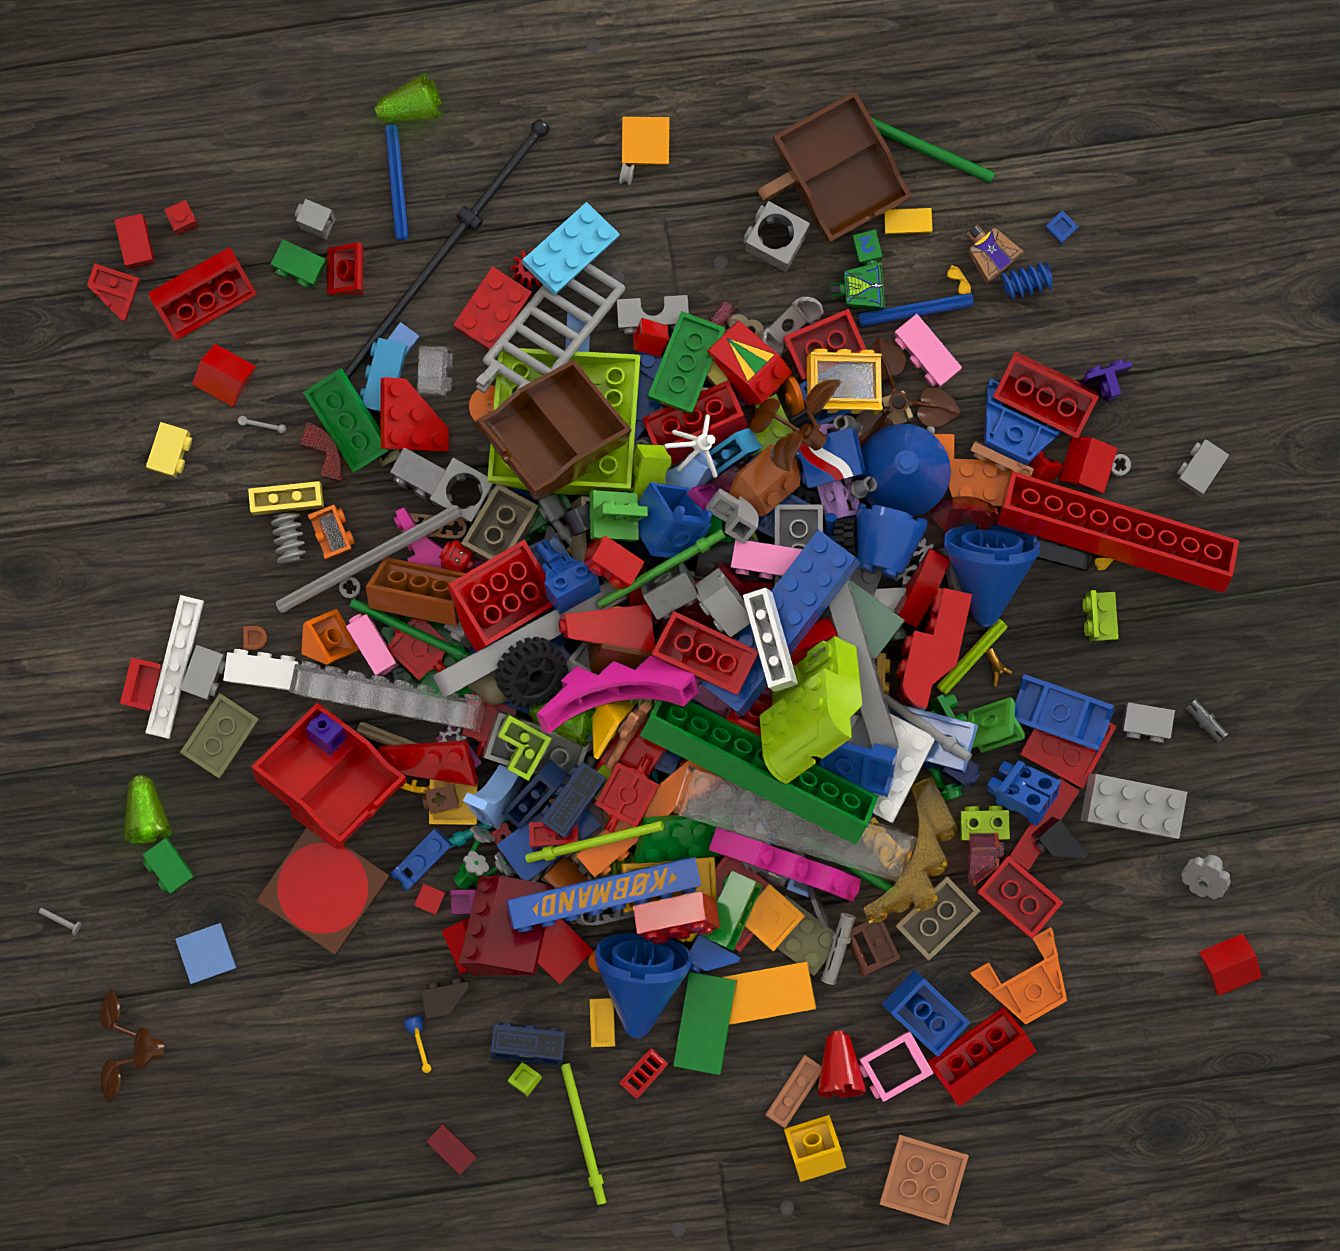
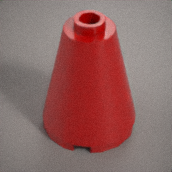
M833 1031L831 1036L826 1037L818 1084V1096L832 1098V1095H839V1098L862 1095L863 1092H866L851 1038L849 1035H845V1031Z

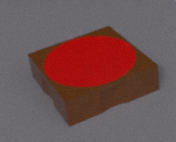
M306 828L256 901L328 951L337 955L357 927L358 921L366 909L373 904L391 876L345 844L340 849H336Z

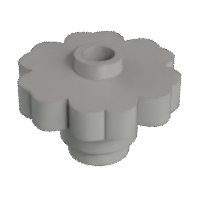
M1207 855L1203 859L1200 857L1190 859L1181 874L1183 883L1189 885V890L1200 897H1205L1206 895L1212 899L1223 897L1231 883L1230 874L1223 871V862L1215 855Z

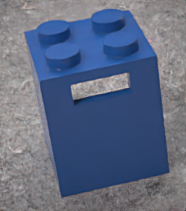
M650 482L639 500V506H644L648 509V516L638 521L639 536L651 556L672 558L696 544L695 541L705 536L710 528L712 512L710 510L703 511L687 495L690 490L689 488Z

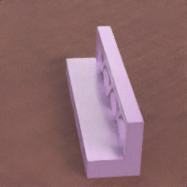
M833 423L823 424L818 429L823 434H828L827 430H831V433L840 431L834 427ZM852 477L844 479L845 487L842 485L841 480L817 486L825 515L834 513L837 519L856 516L859 500L850 493V486L853 483ZM847 499L851 503L852 511L848 509Z

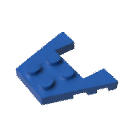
M990 378L986 393L984 446L1027 466L1063 431L1049 424L1044 426L1003 407V402L993 398L1000 382Z

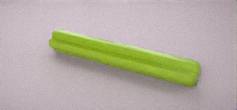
M1000 619L994 623L937 685V688L943 694H947L1007 629V625Z

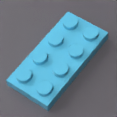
M586 202L530 252L521 263L555 296L616 241L620 234Z

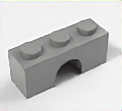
M664 296V309L656 316H649L643 312L640 298L618 299L619 331H624V334L627 335L634 334L641 318L668 325V328L674 331L681 311L689 314L688 296Z

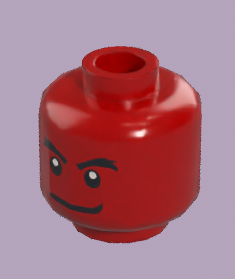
M454 540L452 543L448 541L438 557L441 559L442 567L457 572H464V570L469 572L476 560L472 558L473 552L462 546V542Z

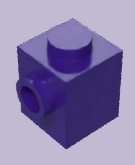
M323 712L317 718L312 719L306 728L309 740L328 755H331L346 741L343 727Z

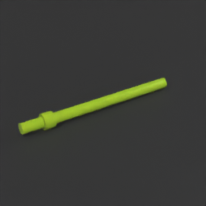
M662 821L557 847L551 845L543 847L541 851L528 853L525 857L527 863L544 859L545 861L556 859L557 856L663 831L664 825Z
M570 1063L563 1064L561 1069L590 1176L588 1177L589 1185L593 1187L597 1205L607 1203L602 1187L604 1182L602 1174H599L571 1066Z

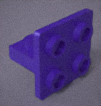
M1124 359L1110 363L1111 366L1102 369L1101 366L1088 369L1081 383L1085 385L1100 380L1101 384H1098V390L1101 398L1105 397L1106 403L1114 401L1121 394L1116 376L1127 373L1132 367L1131 361L1125 363Z

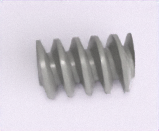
M284 513L273 516L277 519L273 520L271 525L279 527L272 531L273 535L280 536L274 540V544L281 546L275 552L276 554L283 555L277 559V563L284 564L304 560L300 559V556L305 554L306 551L299 550L298 547L305 543L304 541L297 540L299 536L303 535V532L296 531V528L301 526L302 523L294 521V519L300 516L299 513Z

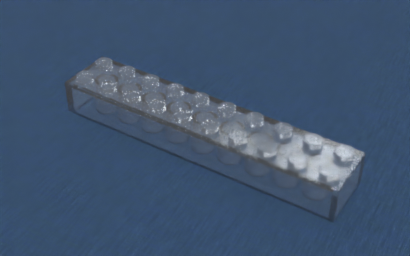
M688 765L674 811L683 817L900 883L903 881L917 837L909 832L869 821L866 830L855 845L708 770Z

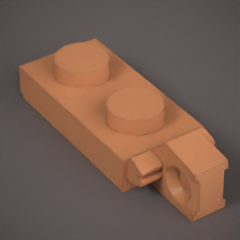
M977 440L974 441L971 447V451L975 452L974 457L985 462L988 458L996 462L995 467L1008 472V469H1011L1016 473L1029 477L1033 473L1034 468L994 451Z

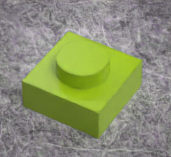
M522 1062L507 1081L528 1097L542 1077Z

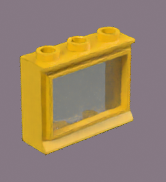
M815 349L807 356V396L812 388L821 381L833 379L842 381L823 408L827 409L828 413H837L839 410H851L852 414H858L863 410H872L873 415H878L883 410L881 354H874L873 350L851 353V350L841 349L837 350V353L828 352L827 349Z

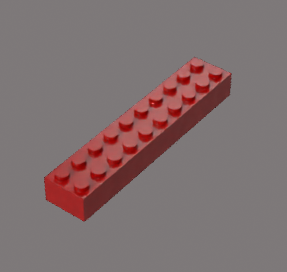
M1013 471L1005 487L997 524L1222 593L1225 592L1233 577L1239 540Z

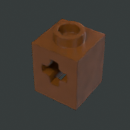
M454 784L425 790L426 796L422 797L425 811L429 810L430 814L460 808ZM439 793L441 796L446 797V800L443 801V806L434 803V799L437 798Z

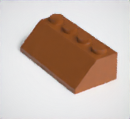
M386 557L366 585L369 608L457 626L460 620L447 585L466 573Z

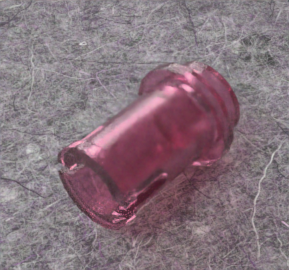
M722 300L714 315L709 317L708 320L725 327V322L735 308L730 303Z

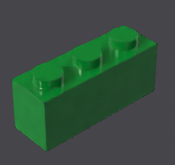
M731 871L730 875H727L723 881V890L720 897L715 899L720 928L714 929L713 933L702 935V937L734 951L763 885Z

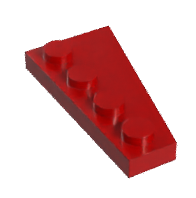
M467 740L380 746L377 750L388 764L403 775L476 786L479 782Z

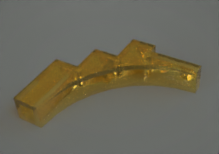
M932 776L911 787L919 816L918 839L914 854L905 872L895 885L879 899L863 908L869 923L873 921L875 923L881 922L888 917L887 915L895 911L897 913L905 911L909 908L910 904L914 905L916 911L921 909L926 911L939 902L928 876H937L948 867L947 860L938 841H948L958 831L954 819Z

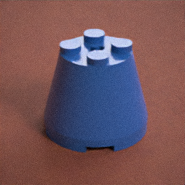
M859 504L856 512V558L861 562L859 568H861V571L874 574L875 570L880 571L885 577L897 579L898 575L903 574L926 532L928 521L919 517L915 521L913 516L908 515V513L892 508L873 505L871 509H866L865 504Z

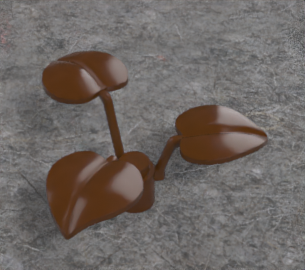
M877 338L873 342L869 350H873L874 354H881V380L888 377L893 394L889 398L890 408L884 414L880 412L878 415H873L872 410H863L857 415L856 420L861 424V429L857 433L860 447H863L866 441L879 430L894 425V422L887 418L893 411L902 412L907 406H920L917 415L919 420L926 426L939 427L959 416L960 411L955 400L940 388L931 387L924 389L921 393V402L908 401L904 393L897 392L892 375H898L903 371L906 364L905 355L901 348L883 338ZM867 363V368L872 376V363Z
M838 379L824 380L812 388L805 401L806 406L809 407L806 412L812 424H804L800 429L776 414L780 408V402L777 399L769 398L758 406L750 421V430L752 432H763L771 424L773 418L794 430L787 437L779 439L771 451V460L778 468L790 471L792 460L798 452L801 443L806 444L814 451L824 446L827 436L818 430L821 425L816 422L813 415L824 408L842 381Z
M110 988L101 1006L100 1018L102 1026L105 1030L113 1028L135 1037L133 1058L117 1061L116 1063H114L113 1059H108L102 1068L101 1088L108 1102H111L116 1097L120 1089L121 1074L118 1068L121 1065L133 1062L137 1069H141L153 1058L160 1059L164 1053L163 1041L152 1039L146 1028H140L135 1033L117 1025L120 1017V1006L113 988Z

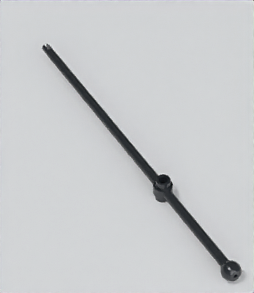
M539 119L533 122L531 134L476 204L470 209L463 206L459 210L456 217L461 220L460 224L344 370L348 379L351 378L370 354L373 342L377 343L378 338L384 336L465 231L469 228L476 231L481 226L483 219L479 217L480 212L538 138L548 135L550 127L543 120Z

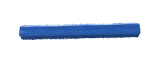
M387 125L385 132L395 238L397 240L408 239L399 132L397 125Z
M971 293L861 313L858 316L860 326L864 327L912 318L916 314L923 316L971 307L974 304V299Z

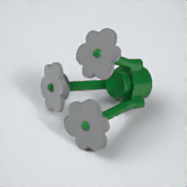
M473 825L470 831L474 833L473 836L476 841L468 855L463 858L464 862L458 868L459 872L454 877L455 883L464 890H468L472 885L477 887L478 876H491L497 871L505 873L507 876L514 873L513 867L501 851L495 855L496 866L489 870L485 857L478 855L476 850L481 842L490 843L495 841L496 838L487 829Z

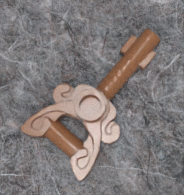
M644 701L636 713L631 712L627 720L619 727L617 732L620 734V740L606 763L608 769H614L629 741L634 737L650 713L652 706L648 702Z

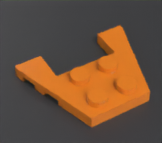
M933 434L944 446L950 460L951 475L948 489L953 505L1001 507L1005 487L1013 470L1003 471L995 467L996 462L992 460H986L985 462L978 459H954V434Z
M1051 927L1033 938L1043 960L1004 983H1000L989 962L970 972V975L1024 1024H1028L1067 1001L1054 941V933Z

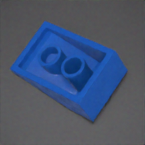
M915 969L882 1003L898 1021L937 1057L971 1023Z

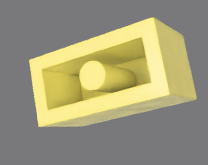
M160 422L146 467L149 470L176 478L177 474H181L183 471L185 460L182 458L184 452L190 449L192 443L191 433L188 430Z

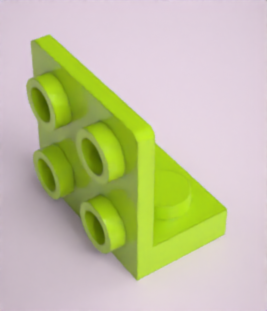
M1096 590L1089 591L1085 598L1082 599L1083 612H1087L1088 619L1087 622H1084L1085 636H1089V641L1118 640L1115 592L1096 593Z

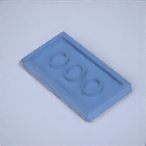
M905 706L947 737L951 736L959 742L958 745L969 753L971 752L978 725ZM888 707L889 713L909 722L904 717H902L897 712ZM936 740L925 759L926 762L965 772L967 762L956 754H950L944 750L942 744Z

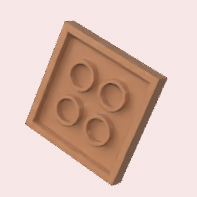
M899 1134L879 1204L949 1225L969 1155Z

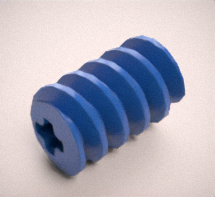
M1047 260L1045 261V268L1039 262L1036 264V270L1032 265H1028L1027 273L1022 267L1018 269V275L1014 270H1010L1009 278L1004 272L1001 273L1004 292L1006 296L1010 295L1013 301L1016 300L1017 292L1024 298L1025 290H1028L1032 296L1034 295L1035 287H1037L1040 293L1043 292V285H1046L1049 291L1052 290L1053 280Z

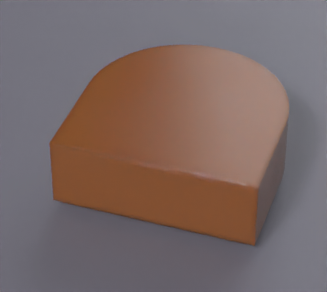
M243 626V650H260L265 647L268 636L263 628L259 626Z

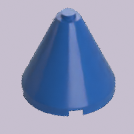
M911 424L891 425L873 434L861 449L867 475L856 477V480H863L868 476L875 478L877 488L867 493L864 497L871 506L878 505L906 512L914 518L930 511L943 498L950 481V460L942 443L926 429Z
M976 524L962 525L952 528L945 533V550L962 592L972 594L969 609L978 625L990 627L999 620L1039 555L1040 542H1037L1036 536L996 524H990L989 529L976 530Z
M637 932L609 936L597 944L595 963L623 1028L632 1038H642L648 1034L690 970V951L674 939H667L668 942L664 944H653V942L641 938L642 936L638 935Z

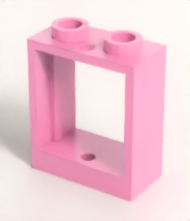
M360 613L349 620L350 624L346 628L377 677L381 678L400 666L396 658L387 649V644L371 617L367 614L363 616Z
M910 1031L903 1033L859 1058L861 1062L859 1068L863 1077L869 1076L873 1084L870 1086L874 1097L876 1099L881 1098L883 1102L934 1074ZM904 1042L921 1073L885 1093L868 1062Z

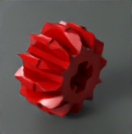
M524 250L520 251L522 259L515 256L513 260L518 265H511V270L516 271L512 275L513 279L521 278L519 284L523 286L527 282L528 289H532V282H535L538 288L541 287L540 281L530 271H524L527 268L521 262L526 257V253Z

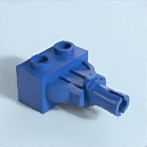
M548 540L542 541L544 547L540 542L536 545L535 550L545 561L542 569L545 573L546 582L544 583L547 598L559 614L568 611L601 592L598 575L593 574L589 567L584 564V561L580 562L569 558L564 552L561 557V554L555 552Z

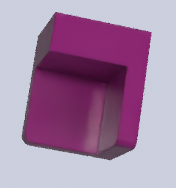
M450 890L452 914H471L476 890Z

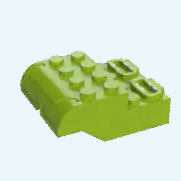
M836 636L827 642L821 641L807 652V657L793 665L798 685L776 692L771 689L773 706L760 714L764 762L771 774L785 784L816 764L815 759L811 757L817 756L823 759L852 738L850 717L862 706L857 648Z

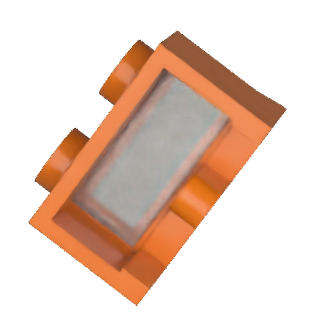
M331 505L308 514L326 561L353 551L351 545L355 544L350 530L346 532L343 523L347 521L342 509L337 510L335 505Z

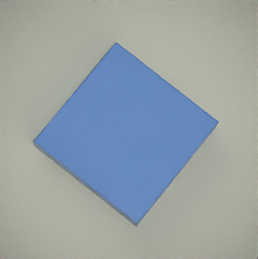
M222 923L175 939L191 984L237 968Z

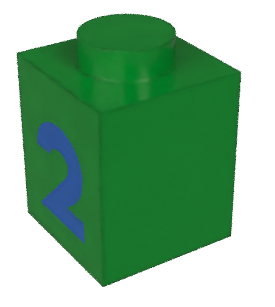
M876 229L852 236L858 266H867L882 260L883 256Z

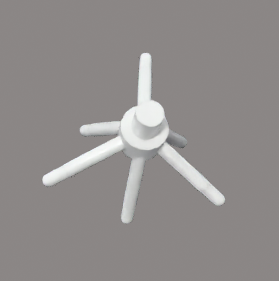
M710 415L705 416L703 432L700 436L690 435L677 430L672 431L673 435L692 441L665 444V448L693 447L694 449L677 468L678 472L682 471L698 453L704 452L713 477L716 478L718 476L709 453V449L715 443V437L707 435Z

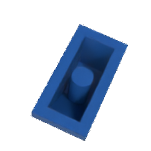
M698 935L690 949V968L700 973L701 969L709 971L737 963L740 960V957L701 935Z

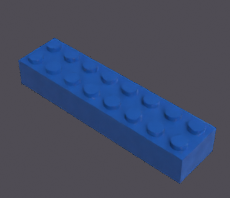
M819 529L771 591L790 655L861 563L855 556ZM750 623L739 632L734 640L758 651ZM758 655L738 696L705 681L701 682L704 687L743 716L768 685L760 655Z

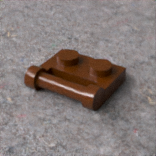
M881 915L852 928L849 945L860 967L861 977L901 959ZM862 932L873 955L875 963L871 965L868 964L855 936L858 933Z

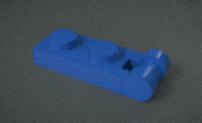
M435 828L391 872L390 876L394 880L397 878L403 884L401 887L407 892L453 844ZM407 868L413 873L410 878L404 873Z

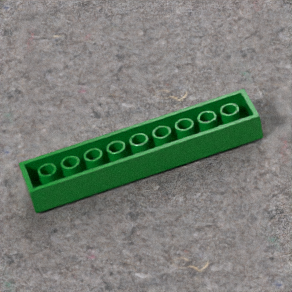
M657 700L640 734L641 737L855 845L866 830L879 797L816 764L787 784L779 781L771 774L764 762L761 736L726 720L692 701H689L683 707L671 702Z

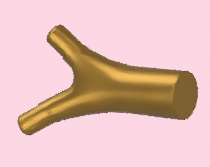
M991 648L985 653L993 670V686L997 687L999 674L1004 672L1011 675L1012 671L1000 662L994 648Z

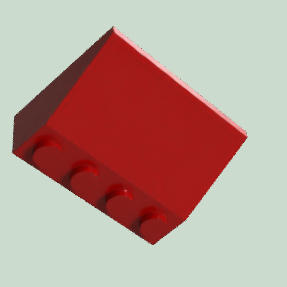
M525 539L447 585L463 631L476 652L553 606L547 598L544 583L546 582L545 573Z

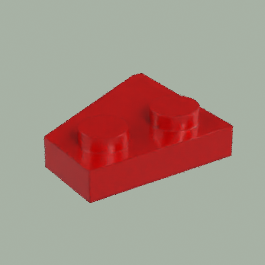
M94 263L87 286L122 321L126 322L140 279Z

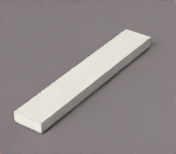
M180 595L146 729L147 734L170 739L182 692L180 688L187 672L204 604L203 600Z

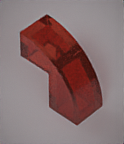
M307 422L300 445L303 448L327 454L321 476L341 483L343 464L337 446L324 430Z
M971 496L948 498L939 502L931 509V518L946 532L956 526L967 515L984 531L998 519V509L985 500Z

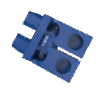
M1018 760L1016 765L1004 761L998 770V775L1005 780L1001 781L992 777L987 786V791L996 796V804L1004 805L1009 810L1017 811L1028 817L1029 823L1037 826L1046 814L1047 809L1049 810L1059 796L1061 781L1032 767L1025 766V763Z

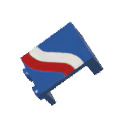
M854 428L825 434L827 436L826 443L817 451L801 443L796 453L799 462H802L804 470L801 472L802 481L810 489H816L817 486L854 476L862 477L867 475L857 430Z

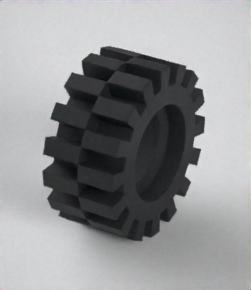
M856 518L836 519L834 524V541L856 557Z

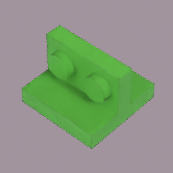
M597 490L589 492L591 539L598 540L606 535L613 541L636 542L639 540L638 521L648 516L647 507L639 506L637 493Z
M1012 697L968 712V722L978 725L972 748L978 746L982 753L1024 739L1025 732L1014 716L1015 702Z

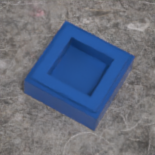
M1062 210L1045 226V229L1062 244L1078 229V226Z

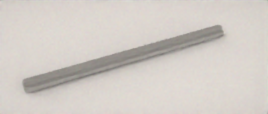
M458 505L449 507L276 601L278 610L280 612L288 611L462 516Z

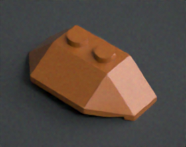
M771 444L737 473L729 492L736 499L741 496L747 500L756 510L758 517L768 514L800 486L802 465L798 461L797 456L795 455L792 460L790 471L782 470L771 460V451L775 446Z

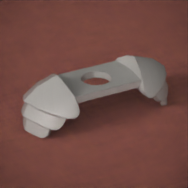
M801 297L795 300L769 328L767 327L764 330L760 339L781 357L786 352L782 342L783 337L799 330L806 322L812 325L816 320H819L824 313L821 303L811 297ZM792 319V329L787 332L783 331V321Z

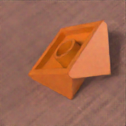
M338 609L303 623L301 654L328 665L360 649L346 628L347 625Z

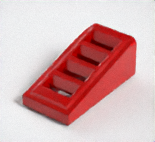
M650 1048L619 1084L638 1099L669 1063ZM649 1057L659 1065L658 1069L647 1061ZM642 1064L653 1072L651 1076L641 1068ZM636 1071L647 1079L645 1083L634 1075ZM630 1078L641 1087L638 1091L628 1082Z

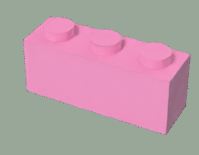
M918 314L914 315L895 331L894 336L896 338L894 342L902 351L904 349L907 350L911 355L909 357L911 363L917 369L919 367L922 368L926 373L924 375L925 379L932 387L936 385L938 388H941L961 371L962 367Z
M735 539L731 568L736 569L735 573L749 576L751 571L759 573V577L765 579H773L774 575L782 577L801 553L802 549L747 541L743 544Z

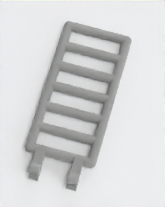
M589 264L584 271L614 289L605 299L575 279L567 284L568 287L600 306L594 315L591 316L558 294L554 296L542 285L484 356L483 362L489 367L476 379L477 389L485 394L499 373L517 384L519 388L530 383L516 372L495 360L502 349L542 375L567 363L623 294L625 286L592 264ZM545 297L586 325L579 333H576L537 308V306ZM532 315L572 342L563 351L524 326L523 323ZM518 332L558 359L549 368L510 343L509 340Z

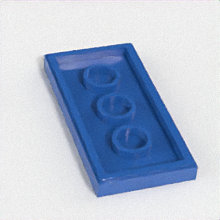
M589 808L578 822L579 841L585 840L602 827ZM541 812L497 844L522 880L530 881L563 856H557L556 859L545 861L544 859L527 863L525 855L537 852L532 851L530 847L529 823L541 822L543 818L540 816Z

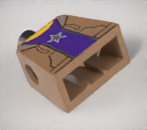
M976 225L967 233L975 243L969 249L968 254L987 285L1023 254V251L996 228L985 234Z

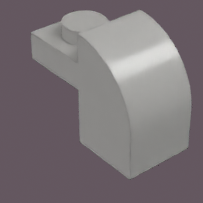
M719 488L706 505V510H710L713 515L726 522L724 532L743 544L747 542L758 528L759 517L756 510L741 496L736 499Z

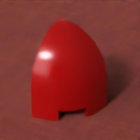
M1041 452L1028 464V466L1034 468L1031 477L1051 483L1063 469V466L1057 460L1051 462L1044 458L1045 453Z

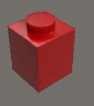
M186 200L164 210L178 236L199 226Z
M641 318L633 334L634 350L660 357L663 350L667 348L671 338L668 335V325Z

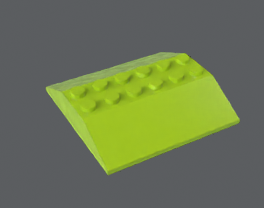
M519 348L549 368L558 359L544 349ZM503 349L498 354V362L529 382L543 376ZM576 351L569 361L573 359L632 430L624 446L588 465L582 477L551 494L589 495V492L593 490L610 492L631 490L640 355ZM500 373L496 376L493 410L497 409L519 388L517 384ZM490 444L487 481L529 491L503 461L492 444Z

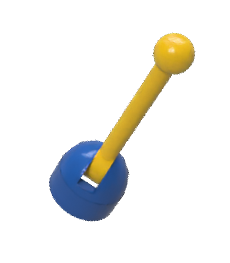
M422 1015L403 1020L404 1025L409 1033L415 1034L423 1063L422 1071L429 1073L431 1066L427 1063L419 1034L424 1026Z

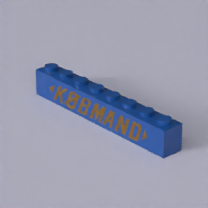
M688 857L511 898L505 901L511 928L518 929V932L532 930V925L541 923L542 927L556 924L555 920L565 918V921L579 919V914L588 912L589 916L603 913V908L611 907L612 911L626 908L625 903L635 901V905L648 903L649 898L658 896L659 900L673 897L672 892L681 891L682 894L692 893L696 891L695 887L701 886L695 857Z

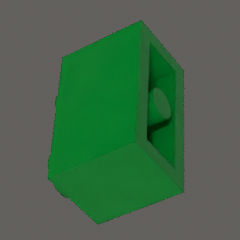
M282 239L271 262L272 268L275 269V274L285 279L288 276L297 279L296 284L307 289L309 285L316 288L327 265L325 258Z
M165 838L143 854L145 858L143 864L150 873L155 872L159 880H157V883L163 892L168 891L170 894H174L196 878L168 838Z

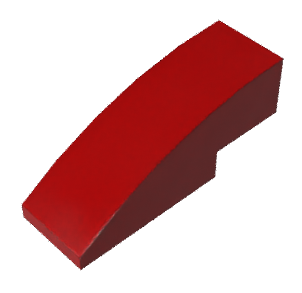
M930 548L926 552L906 584V592L894 609L895 614L905 620L906 623L916 628L918 627L944 577L950 562L948 557Z

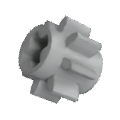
M448 726L447 733L439 732L443 739L438 742H447L446 738L448 735L450 737H453L454 734L457 735V741L466 740L467 737H460L461 728L454 732L451 726Z

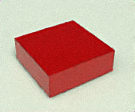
M423 884L414 906L436 915L446 893Z

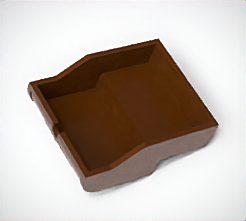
M856 91L773 136L772 143L795 182L794 188L820 233L828 243L912 198L899 173L891 151Z
M574 359L519 388L497 409L480 417L475 423L476 428L488 439L503 461L526 486L535 500L542 499L582 477L588 465L624 446L632 430Z

